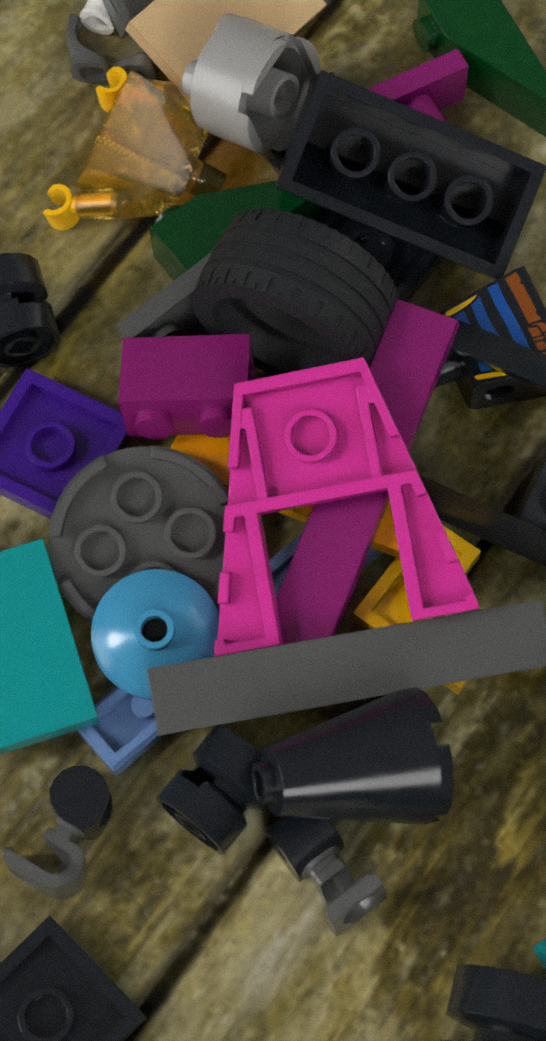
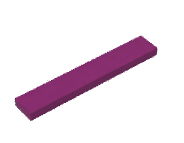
M397 299L370 365V370L408 451H410L459 329V322L457 319ZM388 491L313 506L276 598L284 644L336 635L390 501Z

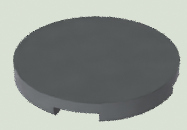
M161 446L124 448L104 456L102 455L91 461L64 488L53 510L48 534L50 558L58 586L63 595L84 618L92 623L100 600L118 581L139 571L166 569L184 574L196 581L210 595L217 608L219 605L220 572H223L225 532H223L225 506L228 505V491L209 468L198 460L180 451ZM159 619L148 621L143 627V637L145 639L165 637L167 634L166 623Z

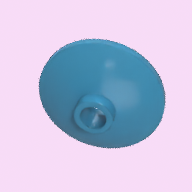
M166 569L139 571L118 581L100 600L91 625L92 650L100 669L116 687L130 695L152 699L147 668L215 657L214 644L215 639L218 638L219 613L210 595L190 577ZM152 619L162 620L167 625L166 636L158 642H150L143 637V627Z

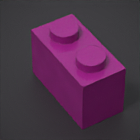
M250 335L123 338L118 404L128 436H142L148 439H164L170 435L205 434L214 438L230 436L234 384L255 379V364Z

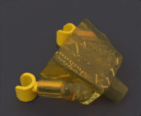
M112 67L106 73L110 88L100 85L95 89L100 106L107 112V116L74 185L80 191L76 196H73L70 189L65 185H52L47 195L53 204L63 206L57 210L45 209L42 213L48 223L54 229L60 231L74 227L79 219L105 220L160 216L166 209L175 205L183 191L194 197L198 194L220 191L227 173L198 159L209 132L196 124L191 112L190 103L176 84L147 79L133 70L127 76V73L121 67Z

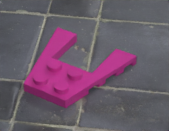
M364 357L234 384L228 458L230 479L228 505L225 506L223 532H225L223 572H220L218 603L220 604L218 638L215 639L214 644L215 656L284 644L261 515L384 491L389 493L412 621L480 609L479 601Z

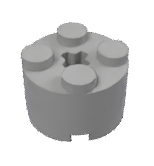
M227 13L219 19L215 32L208 39L199 58L187 65L182 77V90L186 95L190 96L193 118L198 127L203 131L261 155H268L267 151L270 149L281 152L288 146L308 93L310 77L315 78L320 73L319 56L314 45L306 39L248 17Z

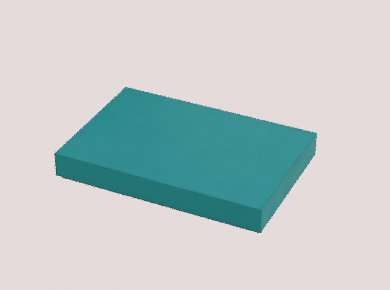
M43 538L0 551V755L100 723Z

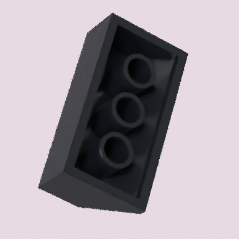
M321 70L311 83L296 121L275 188L497 280L504 276L545 174L546 165Z

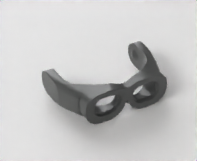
M70 14L66 39L72 63L71 74L75 80L93 84H109L106 73L112 67H121L124 70H139L127 73L129 82L143 86L155 84L156 75L160 69L144 51L128 56L117 63H111L79 42L81 30L79 14ZM93 67L103 69L104 71L97 70Z

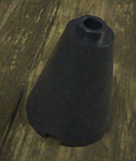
M417 687L400 689L264 747L261 752L260 762L254 763L251 771L252 785L257 801L261 805L268 804L271 812L275 816L420 825L440 821L436 816L447 814L451 808L454 776L450 745H437L431 727L433 723L443 722L438 708L423 690Z

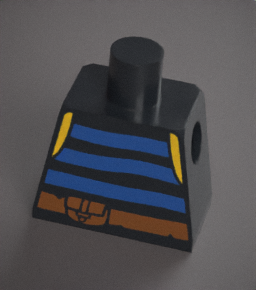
M525 266L507 273L446 307L440 313L546 355V308ZM450 351L435 386L437 388L455 381L466 405L475 410L546 396V392Z

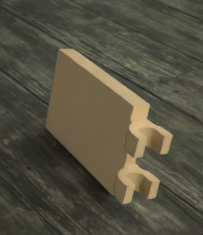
M154 0L129 21L125 30L190 102V96L186 95L182 90L183 73L191 61L199 58L201 51L215 32L216 25L223 15L230 13L248 17L295 35L316 17L327 4L323 0Z

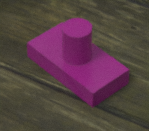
M455 49L368 88V90L446 122L440 110L464 100L469 66L459 50Z

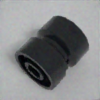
M19 252L0 254V367L4 368L20 367L35 363L49 356L58 348L61 342L52 306L46 301L48 293L39 262L33 256Z
M216 725L194 751L193 757L196 766L193 770L180 769L156 797V800L184 829L212 850L224 855L247 827L244 815L247 809L261 810L265 804L261 805L257 801L251 776L252 765L260 762L261 753L231 730L221 725Z

